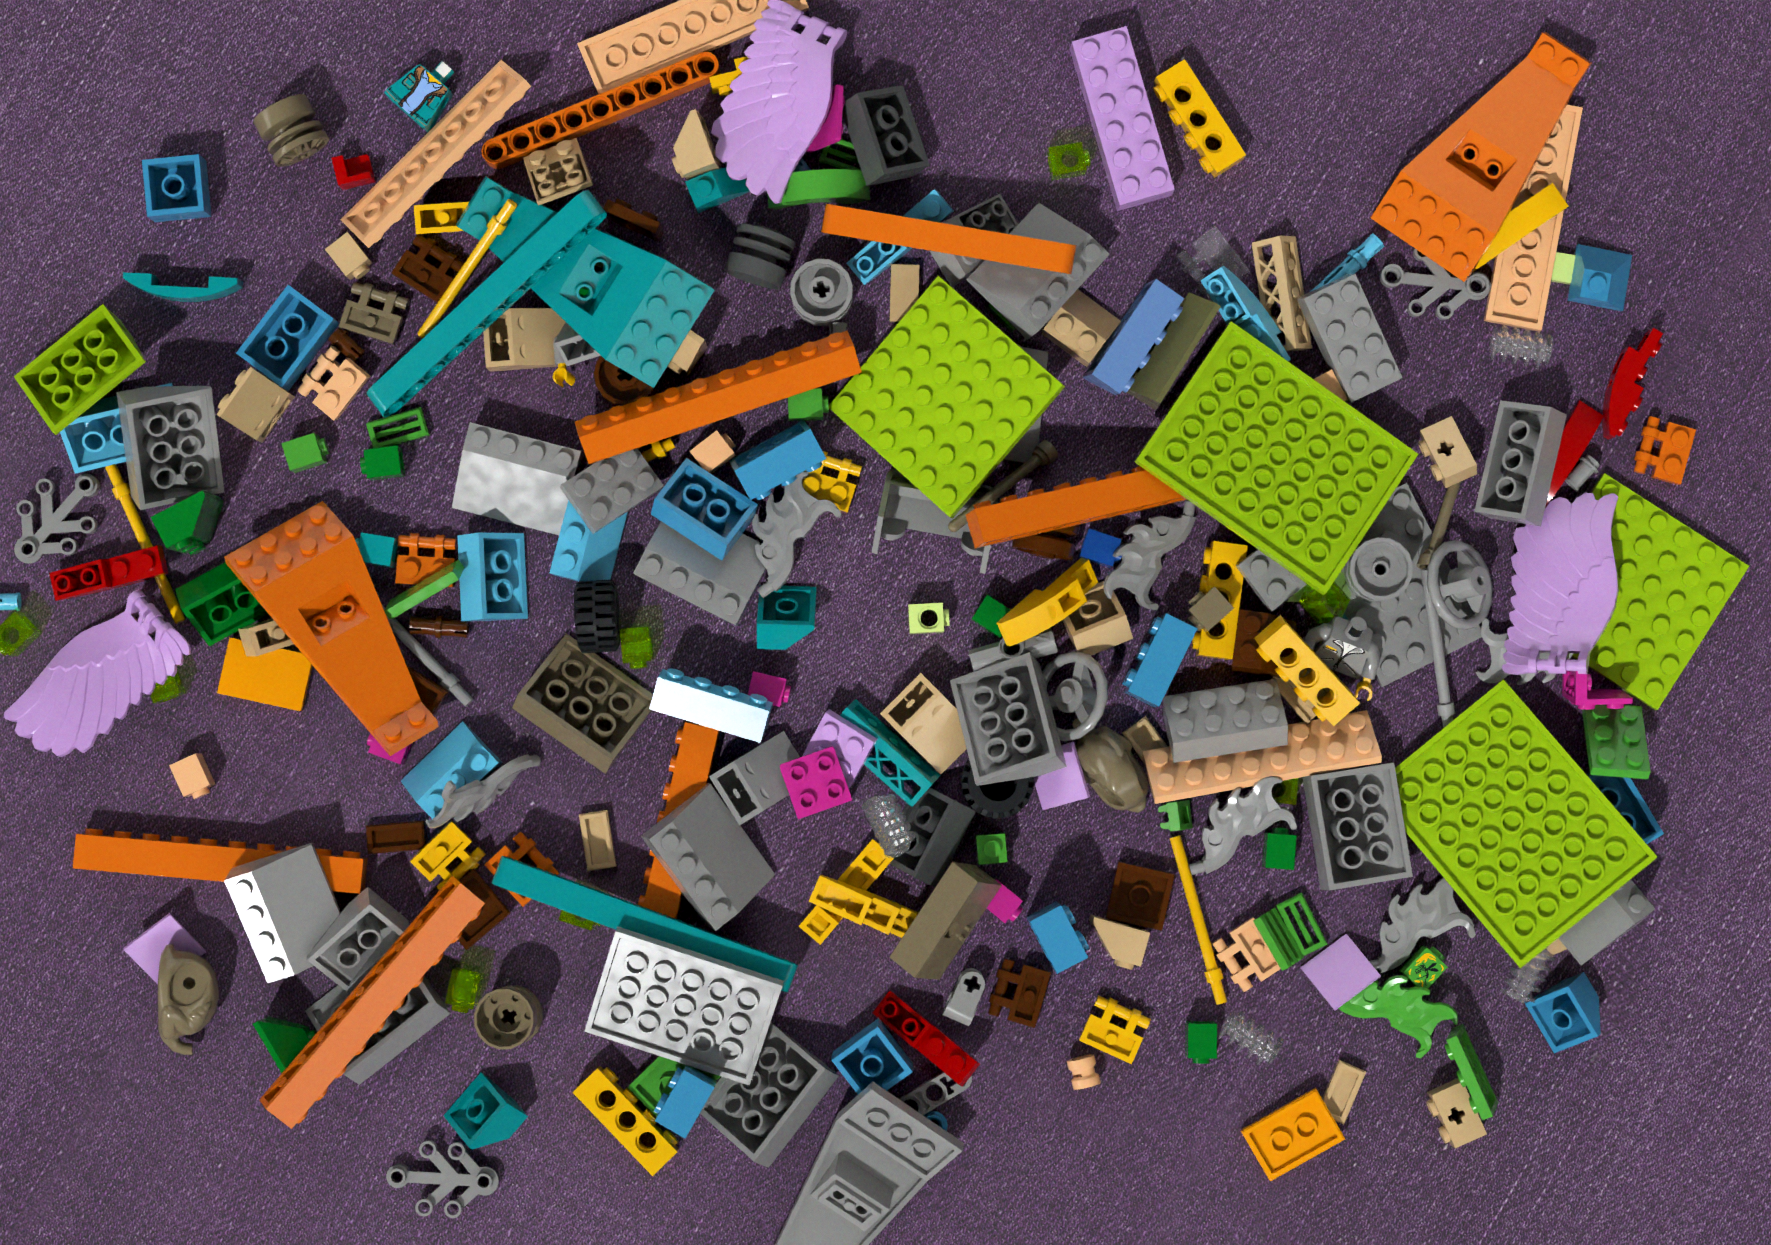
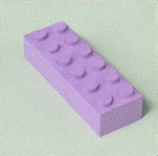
M1127 26L1072 41L1070 46L1071 56L1117 211L1172 196L1175 190Z

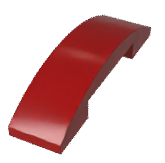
M1578 401L1565 422L1546 506L1576 465L1604 415L1582 401Z

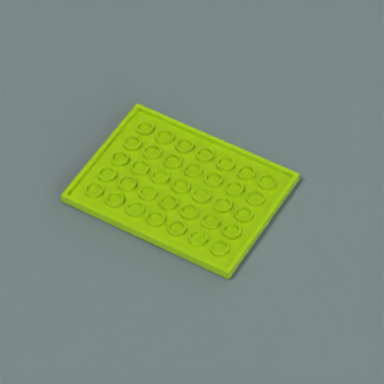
M1230 321L1134 462L1324 595L1418 456V453Z
M1504 679L1395 768L1406 834L1520 969L1658 858Z

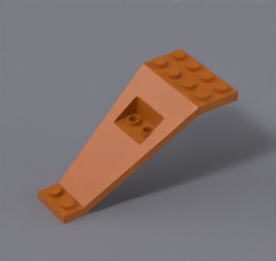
M1543 32L1522 62L1400 171L1374 211L1371 219L1463 282L1467 281L1499 233L1573 92L1592 62L1548 33ZM1469 148L1475 152L1473 159L1467 157L1466 152ZM1492 164L1496 165L1499 169L1497 175L1490 172Z
M323 501L224 556L227 566L389 756H392L439 727L437 719L421 702L353 534Z

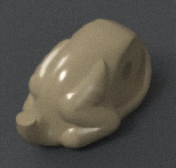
M1078 718L1072 723L1073 729L1081 725ZM1107 726L1093 729L1082 738L1077 739L1075 747L1086 783L1095 790L1108 806L1120 811L1128 810L1136 813L1143 811L1146 807L1149 783L1143 768L1131 752L1132 743Z
M168 944L162 951L159 962L158 1030L162 1041L172 1051L183 1055H193V1043H184L180 1041L179 1037L195 1034L211 1022L217 1012L219 1000L218 980L214 968L206 959L195 953L176 950L173 944Z

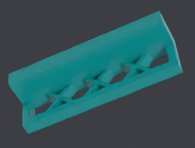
M857 699L840 714L844 719L877 738L874 745L876 755H869L864 765L911 807L917 803L941 776ZM882 761H892L896 765L897 774H887L883 770ZM904 780H913L921 787L914 797L905 790Z

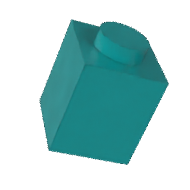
M361 532L360 539L356 538L355 541L364 563L395 568L398 539Z

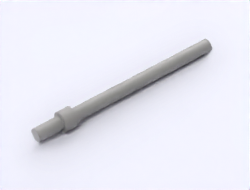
M1427 568L1421 569L1439 697L1437 710L1438 716L1442 718L1444 728L1453 721L1455 706L1454 701H1451L1439 615L1430 600L1427 587Z
M387 616L393 633L441 681L440 685L449 692L451 691L467 707L474 699L459 684L460 680L453 673L449 674L396 618L389 619Z

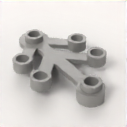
M1415 248L1413 249L1414 258L1418 261H1423L1433 275L1403 272L1402 268L1396 264H1389L1380 272V281L1387 288H1395L1400 284L1433 287L1421 298L1414 299L1408 304L1407 312L1411 317L1421 316L1425 312L1426 307L1447 290H1462L1448 303L1443 302L1435 309V315L1439 320H1448L1452 317L1454 311L1468 299L1481 300L1485 298L1490 292L1491 287L1489 278L1482 272H1472L1465 282L1459 278L1451 277L1443 267L1427 256H1419ZM1388 272L1395 274L1396 279L1394 282H1389L1386 279ZM1472 282L1480 284L1479 291L1472 290ZM1417 303L1420 305V313L1412 311V304ZM1444 306L1449 309L1448 316L1441 315V307Z
M91 474L80 475L75 481L74 491L55 512L53 507L55 484L49 479H40L36 483V491L41 497L42 526L36 533H34L33 515L36 513L35 504L28 500H22L16 507L17 513L21 516L22 537L17 540L14 551L16 557L21 562L27 564L35 563L41 559L43 554L63 553L65 555H74L77 553L79 545L72 538H64L56 543L44 542L53 533L83 532L92 534L97 530V521L89 516L74 521L63 520L84 497H93L99 492L100 482L98 478ZM84 480H89L90 487L87 490H83L81 486ZM48 482L50 489L48 492L43 493L41 486L43 483ZM25 504H29L31 507L28 514L22 512V507ZM87 520L92 522L90 530L84 529V522ZM71 541L73 549L67 552L64 546L67 542ZM27 544H31L33 551L27 555L24 552V547Z
M432 1140L424 1141L419 1147V1153L422 1157L429 1158L441 1172L410 1171L408 1166L398 1163L390 1167L386 1174L387 1182L394 1188H401L407 1183L440 1185L427 1198H422L416 1203L415 1210L418 1215L423 1217L430 1215L434 1206L456 1186L470 1187L457 1200L452 1199L445 1205L444 1212L450 1218L458 1217L462 1213L463 1207L478 1194L483 1196L490 1195L499 1185L497 1172L488 1166L480 1167L468 1154L466 1146L459 1141L449 1146L448 1155L453 1160H459L470 1174L458 1173L438 1151L437 1144ZM425 1144L432 1145V1154L424 1152L423 1147ZM453 1146L461 1147L462 1154L460 1156L453 1154ZM396 1171L400 1172L403 1176L400 1182L393 1179V1173ZM482 1176L487 1177L489 1185H480L479 1178ZM422 1202L429 1204L430 1210L428 1212L421 1211L420 1204ZM456 1204L459 1208L458 1213H451L449 1205Z

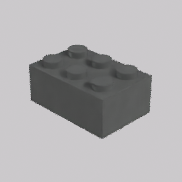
M903 85L856 93L845 101L842 114L866 186L913 177L930 166Z

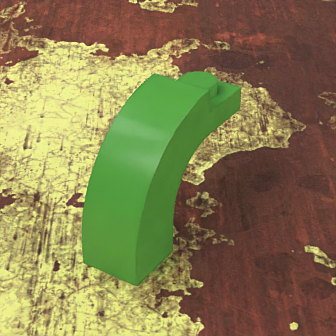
M820 169L793 172L781 203H773L768 196V209L776 210L800 204L819 202L847 205L870 200V188L866 186L862 171Z

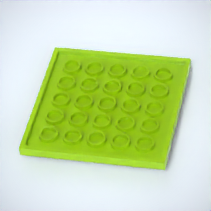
M937 276L862 365V373L854 375L830 403L829 409L946 515L953 519L1066 386L945 280Z
M1604 473L1600 476L1590 493L1594 494L1595 500H1599L1611 493L1618 496L1612 522L1611 541L1617 568L1619 592L1613 615L1590 653L1589 668L1647 706L1658 710L1744 576L1749 565ZM1573 653L1572 657L1578 660L1579 653Z

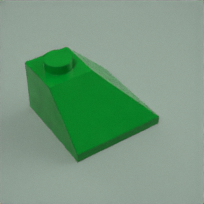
M270 1016L253 1023L254 1028L281 1073L317 1033L314 1029L310 1030L306 1025Z

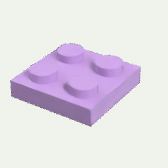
M829 709L825 712L802 756L833 746L847 786L850 788L859 775L877 738Z

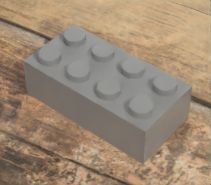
M1346 274L1297 298L1328 369L1333 370L1348 398L1346 402L1352 403L1402 378L1356 274Z
M1500 400L1474 512L1490 519L1541 526L1566 421V414L1548 406Z
M1276 679L1169 695L1163 698V718L1173 763L1288 745V723Z

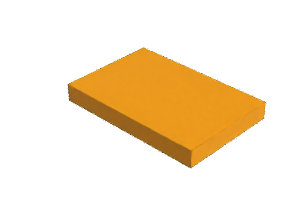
M229 637L217 693L303 712L313 665L302 653L282 648L259 656H246L242 641Z
M1316 1087L1241 1129V1133L1270 1181L1345 1140V1136Z

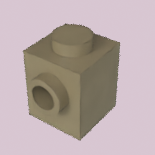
M1213 587L1205 595L1200 591L1188 602L1191 607L1187 610V613L1190 615L1187 620L1192 626L1198 628L1197 631L1203 629L1205 632H1208L1234 607L1216 587Z

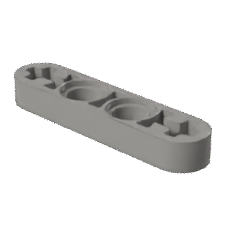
M941 1072L898 1099L902 1102L908 1099L914 1100L918 1104L917 1112L925 1115L966 1090L972 1082V1075L963 1087L956 1082L950 1085V1088L954 1091L948 1094L946 1085L940 1079L946 1077L947 1082L952 1079L944 1072ZM933 1084L939 1085L943 1090L942 1097L936 1101L930 1100L926 1095L927 1088Z

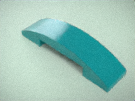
M123 272V278L135 287L156 297L172 301H209L228 296L243 288V282L238 278L209 277L208 288L158 285V277L153 274Z

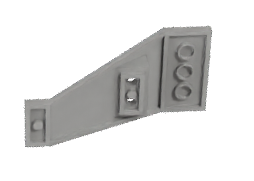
M872 1082L838 1112L775 1245H869L924 1184L963 1151L964 1143Z

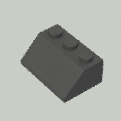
M916 784L911 795L914 797L921 787ZM929 788L913 807L908 803L906 804L884 848L895 857L890 864L912 877L936 887L976 811Z

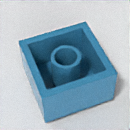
M195 154L142 160L148 218L154 222L212 217L207 162L201 155Z
M879 1018L832 1053L831 1061L857 1094L861 1093L872 1082L887 1091L913 1072V1062Z
M686 1065L683 1070L678 1067L668 1085L672 1088L669 1095L663 1093L653 1111L657 1113L655 1122L686 1138L715 1088L716 1080L694 1067Z

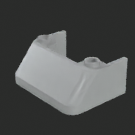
M897 469L891 470L886 474L872 553H878L880 538L886 540L899 539L904 536L905 529L961 538V547L964 551L972 556H982L980 573L985 574L991 545L974 548L968 523L957 532H951L948 524L953 520L946 515ZM982 484L954 518L993 487ZM998 499L995 500L991 505L997 504Z

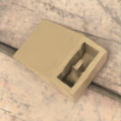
M577 138L561 141L556 146L545 150H537L529 156L523 157L538 206L593 186L592 178Z
M509 308L483 332L486 368L493 372L558 367L555 365L553 341L566 322L552 308Z
M250 367L248 371L243 370L235 381L236 388L231 395L226 394L218 405L220 410L216 415L255 440L263 443L295 396Z
M922 673L880 713L940 775L967 749L957 709Z

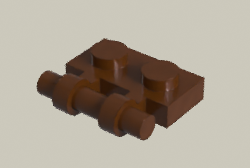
M417 234L413 244L420 248L419 252L415 255L406 249L391 274L438 303L453 281V278L447 275L451 269L459 272L464 262L458 259L459 256L452 251L448 253L438 247L437 242L433 239H426ZM431 255L442 262L438 269L426 262L428 256Z
M1004 958L1001 969L998 968L996 973L998 980L994 994L991 993L988 1002L991 1004L988 1014L999 1017L1001 1007L1003 1006L1010 1009L1007 1020L1035 1028L1051 972L1023 964L1019 975L1012 972L1015 961ZM1009 981L1017 983L1013 1000L1005 997Z

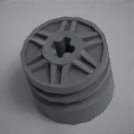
M739 224L737 233L746 238L734 237L733 243L744 251L743 253H729L724 272L760 287L781 290L786 270L777 265L776 261H790L791 255L782 250L793 251L795 241L765 226Z

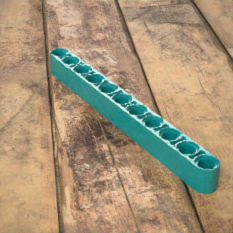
M589 190L579 193L368 389L367 396L383 417H389L400 410L602 223L607 213Z
M501 856L491 882L501 888L616 930L618 926L783 980L784 983L781 991L789 992L798 968V964L506 856Z

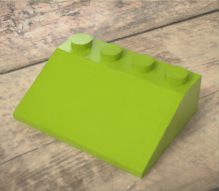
M102 304L18 372L14 378L51 431L57 435L146 361L134 338L121 320Z

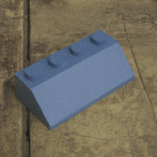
M1157 279L1146 283L1083 378L1114 395H1118L1122 391L1126 393L1135 381L1132 375L1138 367L1143 369L1149 361L1151 354L1148 352L1153 344L1159 345L1167 334L1164 328L1169 320L1174 322L1182 312L1183 307L1180 304L1184 298Z

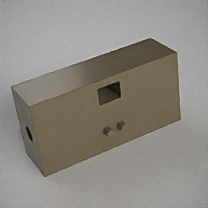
M952 862L890 958L914 978L939 980L1002 885L977 865Z

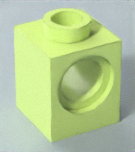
M943 603L908 604L910 634L944 633V626H950L949 609H943ZM927 610L935 612L937 615L936 624L925 626L921 622L923 612Z

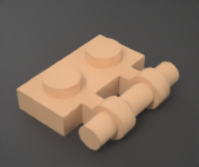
M330 346L326 353H321L318 357V363L311 373L307 372L302 378L303 383L298 388V392L307 397L312 389L315 390L318 395L312 403L335 421L338 420L371 376L350 358H346L340 365L335 361L340 351L336 347ZM326 370H329L333 373V376L324 384L320 378Z
M1254 917L1229 932L1234 940V943L1230 946L1226 945L1222 937L1212 943L1218 952L1216 956L1220 962L1224 961L1232 974L1230 977L1234 984L1238 983L1243 992L1253 987L1248 979V976L1255 973L1262 982L1280 970L1278 963L1254 924ZM1241 951L1249 963L1241 968L1233 956Z

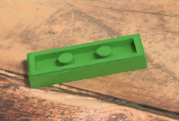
M458 559L392 598L384 610L385 614L389 619H393L458 581L464 566Z

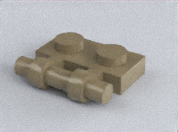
M354 282L351 293L360 295L358 303L347 300L339 328L395 345L403 317L395 315L393 312L396 307L406 310L409 299L399 296L398 292L392 290L388 293L376 289L375 285L369 283L363 285ZM371 299L385 303L383 311L369 307Z

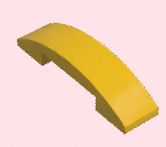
M1553 183L1509 212L1499 233L1473 272L1569 207Z
M872 839L839 877L838 881L867 890L895 857L877 841ZM816 905L799 927L821 945L843 917Z

